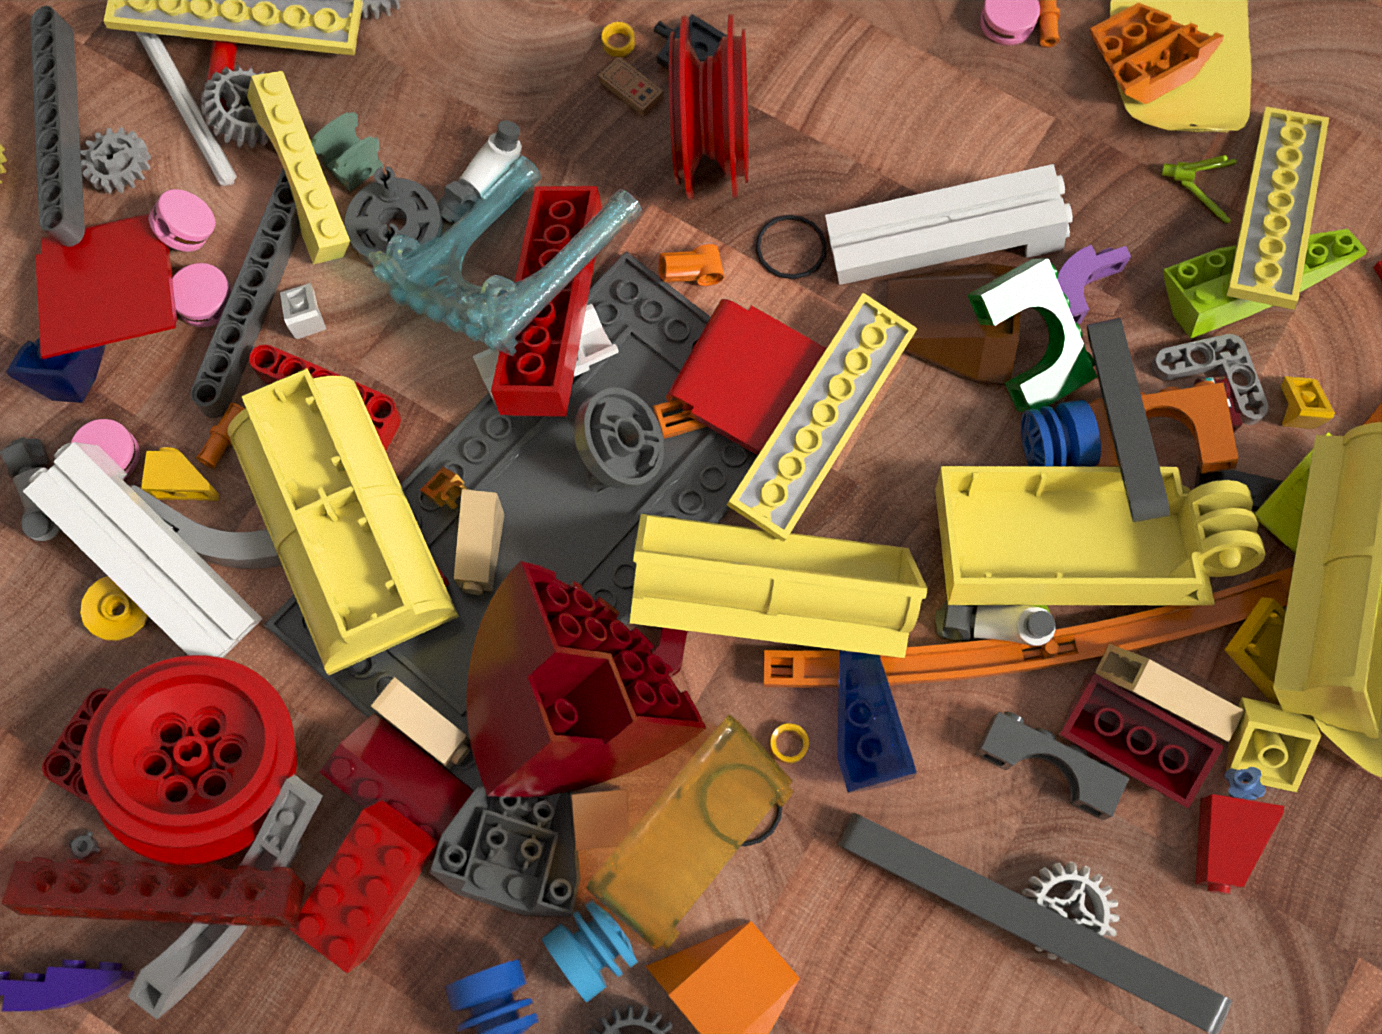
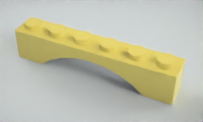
M279 71L254 75L251 77L247 97L257 123L271 140L284 167L295 201L302 237L312 263L317 264L343 258L350 240L284 73Z

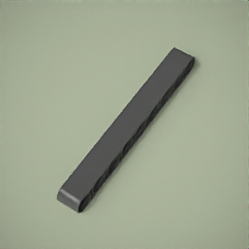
M46 5L38 8L33 13L30 21L39 225L63 246L71 247L78 244L85 233L74 30L51 6Z
M284 167L279 175L191 388V399L203 414L209 418L223 416L232 402L250 353L253 350L301 231L295 201L287 204L289 201H293L294 198ZM284 227L282 230L275 232L278 228ZM273 254L270 258L264 259L267 255ZM262 282L260 285L252 287L255 283ZM251 309L246 315H241L243 311ZM239 337L237 342L229 344L233 338ZM228 366L225 371L217 373L221 367ZM216 395L211 402L205 403L209 396Z

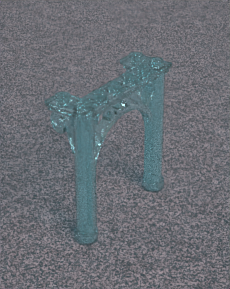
M520 155L510 164V170L440 238L435 237L419 246V242L416 239L399 234L389 241L386 253L379 250L376 253L370 252L367 258L374 266L372 272L380 281L389 286L391 290L388 293L400 306L406 304L417 314L424 313L437 324L443 322L456 333L461 331L474 342L480 340L495 352L501 350L513 356L517 352L514 348L518 344L515 340L517 335L627 223L632 224L642 214V208L630 193L623 189H618L594 218L548 264L533 275L515 283L503 276L494 275L488 278L483 286L471 284L463 279L461 272L462 262L469 247L528 188H532L541 180V174L537 167L529 159ZM407 247L409 249H412V251L402 256V251L404 248ZM447 278L443 284L433 287L437 281Z

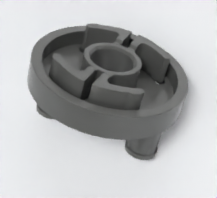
M385 166L387 174H384L383 167L378 168L374 173L375 182L365 186L351 200L345 215V229L352 248L362 260L381 269L398 270L416 265L432 253L441 237L442 218L435 198L424 186L409 179L395 178L394 170ZM396 218L406 222L401 230L396 225L389 223L391 229L389 231L386 224L388 221Z
M607 388L588 397L581 404L575 417L574 437L580 457L591 472L587 476V484L593 492L597 491L599 493L609 487L622 490L632 489L648 482L658 473L664 458V438L656 416L639 396L622 388ZM618 429L624 434L627 446L619 439ZM641 454H642L641 462H640L639 466L637 467V465H638V463H639V461H640V458H641Z

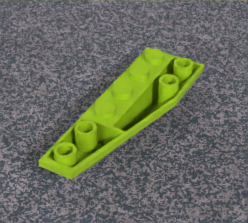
M1349 229L1309 234L1300 292L1331 276L1366 254L1367 249ZM1236 246L1219 248L1163 270L1173 316L1190 339L1273 306L1226 296Z

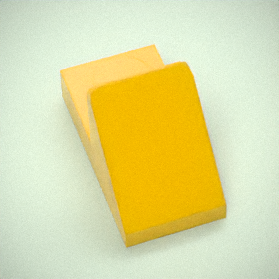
M1284 376L1281 389L1289 403L1282 422L1284 427L1315 429L1333 419L1335 412L1317 379Z

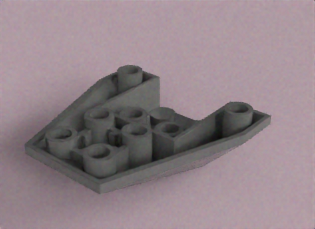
M481 781L440 837L429 873L459 896L523 916L570 917L580 884L578 850H576L572 806L573 791L534 797L487 796Z

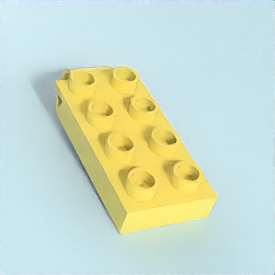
M941 466L935 492L948 605H1215L1209 577L1234 576L1245 573L1257 567L1265 557L1263 541L1257 534L1258 521L1254 513H1252L1253 500L1251 492L1247 485L1231 480L1209 482L1190 491L1188 487L1182 485L1178 467H1160L1170 516L1133 523L1119 467Z

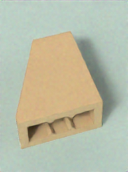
M462 489L454 580L458 588H462V591L468 594L480 595L483 591L493 590L505 516L497 493Z
M395 677L371 705L385 720L448 769L453 764L459 765L470 751L468 745L471 742L466 734Z

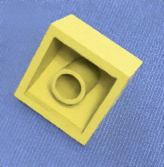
M1242 697L1238 707L1245 711L1228 744L1226 771L1228 769L1238 771L1240 769L1256 767L1261 771L1260 782L1262 785L1297 792L1321 737L1314 717L1312 715L1284 712L1281 705Z

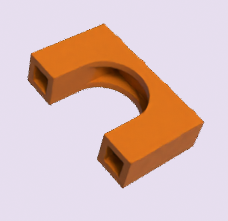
M1204 381L1195 384L1192 388L1185 389L1167 387L1160 390L1159 393L1147 395L1144 392H1140L1147 419L1153 417L1173 418L1190 430L1195 441L1201 474L1236 469L1239 458L1224 382L1214 384L1213 381ZM1098 398L1089 404L1097 421L1101 441V457L1096 467H1119L1103 398Z

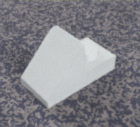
M311 283L280 293L284 321L296 339L326 329Z

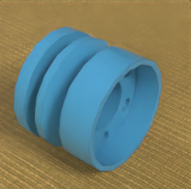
M593 899L585 904L594 917L589 923L585 921L578 911L573 913L574 920L579 928L575 934L560 923L541 938L558 966L586 1002H589L607 987L600 972L605 966L618 977L623 974L614 961L615 958L621 955L630 968L638 962L634 956L630 940L611 914L597 905Z

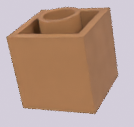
M627 789L572 794L576 850L632 844Z

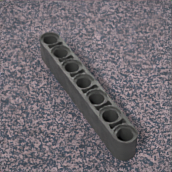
M1121 318L1087 324L1091 353L1132 521L1134 523L1170 516L1167 494Z

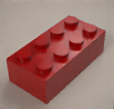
M383 800L363 809L294 920L290 930L345 973H349L368 958L436 850L439 842Z

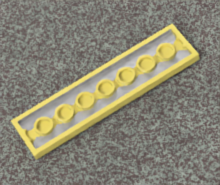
M108 0L104 23L108 29L354 56L363 2L362 0Z
M1265 107L1226 296L1295 309L1299 299L1329 118Z
M862 293L726 505L784 542L917 328L865 293Z

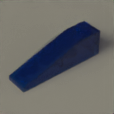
M40 337L35 342L28 340L20 347L6 373L11 378L52 401L83 403L96 380L106 345L43 359L41 357Z
M840 650L837 760L847 793L878 789L914 779L917 770L880 655Z

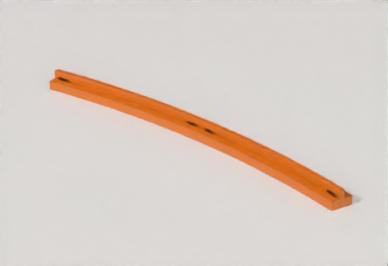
M1293 567L1214 592L1215 605H1167L1108 620L1056 629L1049 642L1040 646L988 639L942 645L906 647L905 658L844 650H764L763 687H865L953 681L1026 672L1100 659L1103 657L1109 644L1130 652L1243 622L1262 597L1274 598L1282 608L1287 607ZM1072 641L1075 642L1072 644L1058 646V644ZM1041 647V649L1022 652V650ZM771 665L792 666V668H771Z

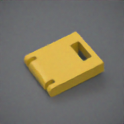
M1262 597L1224 650L1271 702L1280 705L1273 686L1286 611L1274 598Z

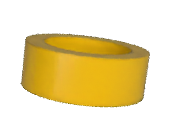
M614 22L607 25L602 32L604 51L613 57H624L630 54L635 47L633 29L623 22ZM617 33L626 35L630 40L622 48L612 47L607 41L610 36Z
M787 723L779 726L773 732L770 739V749L773 756L778 761L786 764L800 761L809 748L807 733L796 724ZM786 731L796 733L802 740L801 752L792 757L782 755L776 747L777 737Z

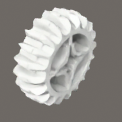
M1074 862L1067 863L1065 871L1060 863L1052 865V873L1044 867L1039 870L1042 880L1035 876L1028 880L1035 891L1023 889L1021 892L1024 897L1066 918L1067 913L1062 911L1063 909L1059 906L1066 907L1071 905L1070 912L1079 919L1073 918L1070 920L1102 936L1113 937L1117 934V931L1109 926V922H1118L1120 917L1116 914H1110L1109 908L1118 906L1117 900L1107 901L1105 896L1111 893L1112 888L1106 886L1100 889L1098 885L1102 881V876L1097 874L1089 879L1090 868L1087 866L1081 867L1078 874ZM1058 882L1073 884L1071 891L1066 892L1063 899L1046 896L1048 890ZM1086 894L1092 901L1095 915L1089 913L1085 908L1084 899ZM1035 946V949H1036L1037 951H1043V950H1044V949H1042V948H1040V947H1038V946ZM1048 952L1049 959L1054 960L1058 957ZM1061 959V960H1062V963H1065V964H1068V963H1069V962H1067V961Z

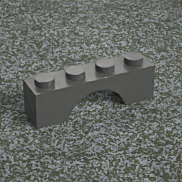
M1005 711L1003 714L998 712L991 718L975 755L1006 771L1024 759L1037 758L1048 761L1055 765L1065 776L1070 788V804L1101 820L1113 816L1129 780L1128 777L1120 774V769L1106 761L1099 763L1087 757L1088 752L1081 747L1069 744L1067 747L1056 741V736L1045 729L1036 728L1034 730L1023 724L1024 720L1014 713Z

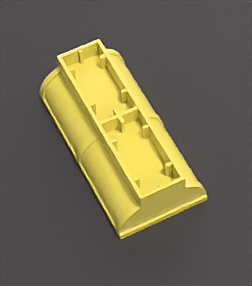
M305 369L241 396L246 408L230 422L227 433L326 673L328 675L334 674L459 617L354 380L344 376H325L313 379L309 370Z
M1382 422L1355 427L1344 436H1315L1273 686L1284 712L1312 715L1327 724L1365 733L1366 737L1378 738L1382 715Z
M641 514L633 562H637L630 623L905 658L908 636L916 624L921 601L926 599L927 586L909 548L790 533L787 539L782 542L764 529Z

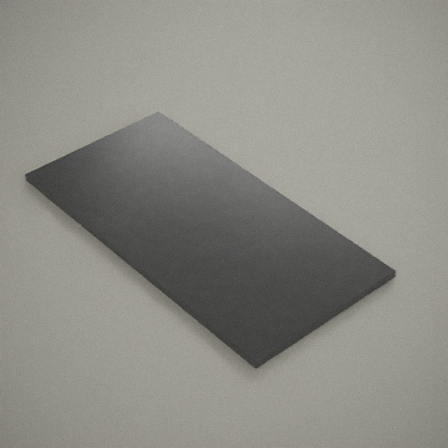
M627 251L590 287L587 305H593L603 330L612 345L616 344L619 353L590 365V370L573 378L567 416L500 415L490 393H488L400 484L435 564L450 583L446 586V589L459 617L331 675H328L324 669L294 594L264 624L367 718L373 713L379 714L371 705L395 677L470 739L467 721V681L474 642L491 599L509 572L520 561L555 571L556 579L568 585L573 581L582 585V589L592 596L594 601L600 597L620 612L617 619L627 627L630 623L637 565V562H633L641 514L719 523L732 509L726 504L758 455L709 427L664 439V458L661 468L651 480L632 489L623 490L609 487L599 493L597 491L593 492L587 484V476L591 472L580 457L574 437L575 417L581 404L588 397L607 388L628 390L639 396L651 410L654 405L668 402L666 394L710 319L709 315L668 283L663 282L659 276ZM681 408L667 413H663L662 416L664 418L667 416L681 413L686 410H682ZM693 418L687 419V420H684V421H680V422H677V423H673V424H670V425H666V427H670V426H673V425H676V424H680V423H683V422H687V421H690V420H694V419H693ZM618 429L619 439L627 446L624 434ZM641 454V458H640V461H639L637 467L639 466V464H640V462H641L642 454ZM443 466L456 473L469 490L498 494L505 516L492 591H483L480 595L468 594L463 592L462 588H458L454 580L461 495L455 500L458 506L455 509H451L446 503L440 507L420 491ZM470 743L468 745L470 751L466 758L459 765L453 764L448 770L475 790L482 780Z

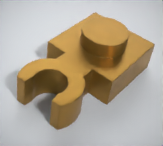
M443 466L420 491L440 507L446 503L451 509H455L458 506L455 500L462 494V489H469L456 473Z

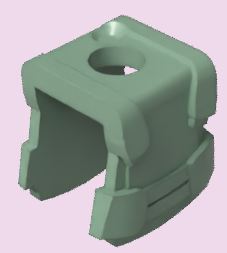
M347 112L337 117L316 133L311 140L313 149L320 156L324 166L348 192H351L371 177L378 168L384 167L378 159L377 152L380 149L377 136L375 138L369 136L360 141L356 135L355 127L358 126V115L354 112Z

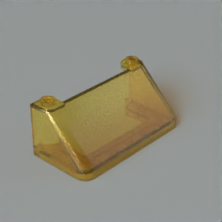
M729 714L587 884L586 889L655 951H658L661 946L668 950L681 933L676 927L770 809L775 804L782 808L795 792L790 787L794 781L750 732Z

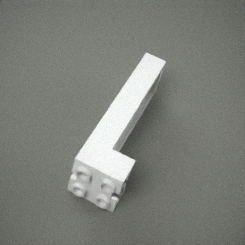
M1054 164L827 214L825 215L839 285L1025 245L1026 258L1064 250L1065 239L1070 236L1068 223H1071L1073 218L1070 204H1064L1063 198H1061V195L1065 194L1062 175H1056Z
M78 442L67 443L55 453L54 457L56 460L53 461L55 464L49 470L46 467L41 468L30 477L29 482L31 484L23 492L189 656L205 655L224 658L263 619L122 480L127 473L98 445Z

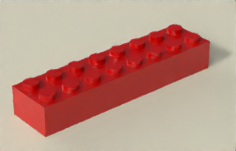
M535 186L491 387V393L500 415L567 416L604 214L598 186Z

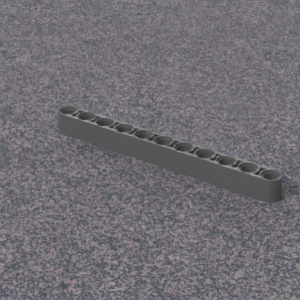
M852 812L837 843L838 846L1210 1034L1220 1033L1233 1002L1231 999Z

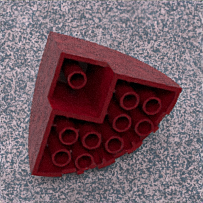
M520 561L509 572L491 599L476 635L468 671V731L475 762L487 796H546L593 786L630 773L656 761L681 747L706 729L699 711L687 690L680 692L669 676L674 672L668 663L665 664L660 657L650 652L654 646L636 627L630 631L617 619L620 612L600 597L594 601L592 596L582 589V585L573 581L568 585L556 579L555 571L524 561Z

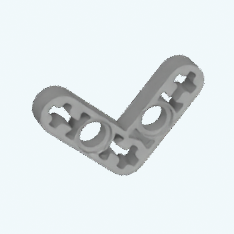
M1225 334L1160 350L1152 360L1151 369L1153 374L1164 381L1217 370L1219 375H1225L1230 384V397L1233 400L1235 413H1240L1243 424L1254 425L1268 412V402L1246 345L1237 335ZM1225 345L1228 349H1234L1235 351L1232 356L1230 352L1226 351L1219 353L1215 358V353L1220 352ZM1192 351L1202 352L1206 357V363H1195L1191 359L1190 353ZM1180 358L1182 362L1176 363L1171 370L1169 366L1161 364L1164 359H1166L1167 363L1177 362ZM1239 372L1245 375L1248 382L1247 385L1239 386L1235 384L1232 380V373ZM1249 404L1250 407H1256L1257 411L1253 413L1252 410H1246L1245 406Z

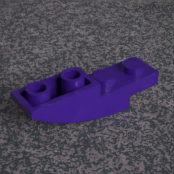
M62 960L61 967H47L46 974L23 973L22 980H9L10 972L0 971V995L4 996L2 1011H44L78 1005L99 998L133 980L134 971H121L123 963L99 962L98 969H85L86 961Z

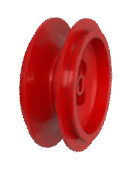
M728 14L727 36L721 38L714 55L708 56L704 61L699 60L691 44L690 25L687 15H682L680 38L676 37L675 31L670 33L669 109L673 171L676 185H680L681 179H685L688 200L694 199L695 172L703 155H707L711 160H716L725 177H731L733 198H738V177H745V183H749L745 29H742V35L735 36L734 14Z
M191 655L166 659L142 668L119 683L105 697L93 714L87 727L81 751V768L85 787L101 821L116 840L136 854L150 860L175 865H193L225 858L246 848L255 841L286 779L293 775L296 776L297 752L292 720L281 696L265 678L245 665L232 660L214 656ZM214 728L219 730L213 737L202 736L203 732L207 729ZM172 734L181 735V738L174 743L164 742ZM238 754L241 756L234 763L223 762L227 755ZM155 766L166 767L159 775H148L149 770ZM214 786L225 787V790L218 796L207 794L208 790ZM176 792L187 793L185 799L180 802L169 801V798Z

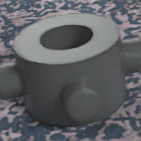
M86 831L85 835L70 840L69 847H71L73 854L77 856V862L83 863L85 858H90L96 853H100L101 847L98 846L97 840L92 837L94 832Z

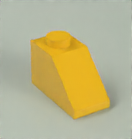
M162 447L159 448V451H146L142 490L158 500L219 501L220 494L178 449Z

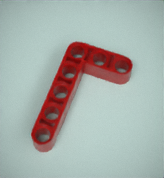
M267 344L255 347L249 356V363L258 377L269 385L305 369L309 370L313 379L325 376H341ZM274 361L271 366L262 368L266 362ZM355 382L386 451L401 423V415L393 399L388 395ZM390 410V414L387 417L377 418L381 411Z
M97 688L91 691L42 763L43 774L48 780L93 807L95 806L86 790L82 775L81 737L86 732L98 706L111 692V690L106 688ZM69 760V771L61 776L60 768L64 762Z

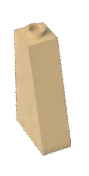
M1112 644L1108 645L1095 671L1099 676L1129 693L1228 742L1237 729L1245 711L1158 663Z

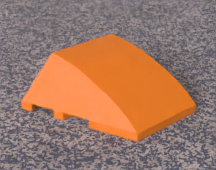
M1139 2L1090 28V34L1096 46L1106 60L1124 94L1144 104L1152 102L1195 78L1221 44L1224 35L1215 32L1211 36L1198 31V25L1189 23L1183 25L1171 20L1172 15Z
M752 921L645 966L700 1034H769L800 979Z

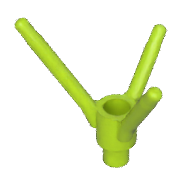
M1223 155L1192 163L1178 162L1177 165L1164 163L1162 176L1174 177L1175 181H1182L1181 185L1193 192L1226 224L1230 223L1231 219L1193 182L1196 171L1235 165L1237 163L1236 159L1227 160V156Z

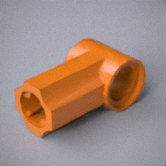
M706 244L698 246L689 252L661 253L659 256L658 272L663 282L697 281L698 285L712 286L722 282L725 278L719 248L716 245Z

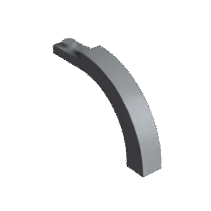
M134 484L132 485L131 489L204 561L225 567L242 569L282 566L267 529L253 532H227L211 529L190 520Z
M295 775L286 779L255 841L235 873L200 917L167 950L141 969L128 995L131 1000L155 1019H158L181 1000L214 967L252 922L286 874L302 846L298 842L323 797L320 793Z

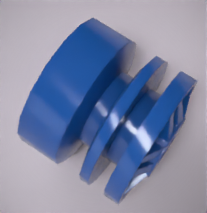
M1079 399L1059 403L1055 411L1052 407L1043 406L1039 410L1034 408L1025 410L1022 414L1021 438L1024 454L1029 466L1096 467L1101 457L1100 434L1095 415L1085 400Z
M519 959L483 970L444 987L451 1011L469 1009L471 1013L470 1018L456 1026L458 1032L475 1027L477 1034H523L532 1025L539 1023L537 1013L520 1018L518 1010L534 1004L532 998L514 1000L512 994L527 984Z

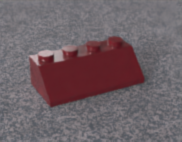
M1088 673L1070 705L1059 735L1189 809L1224 747L1096 673Z
M373 713L337 746L319 771V773L364 809L383 800L438 842L447 827L475 791L377 713ZM435 850L434 853L432 854V856H431V858L429 859V861H431V860L434 859L436 850Z

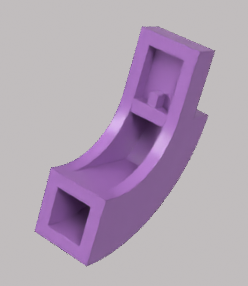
M1092 245L1087 246L1072 255L1061 268L1057 280L1062 292L1066 294L1070 301V312L1077 324L1082 323L1089 311L1084 298V286L1095 280L1122 272L1131 258L1126 246L1115 250L1112 247L1106 248L1097 255Z

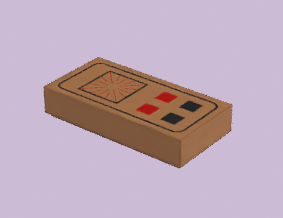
M619 56L598 75V80L602 85L642 116L648 113L664 97V91Z

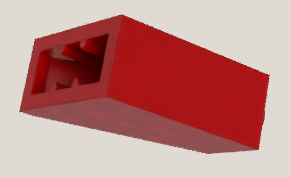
M1216 794L1200 798L1195 884L1208 886L1207 892L1230 895V890L1243 888L1283 816L1284 806Z

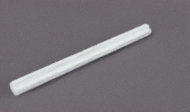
M136 32L218 182L222 186L233 185L236 174L210 127L207 126L205 118L158 34Z

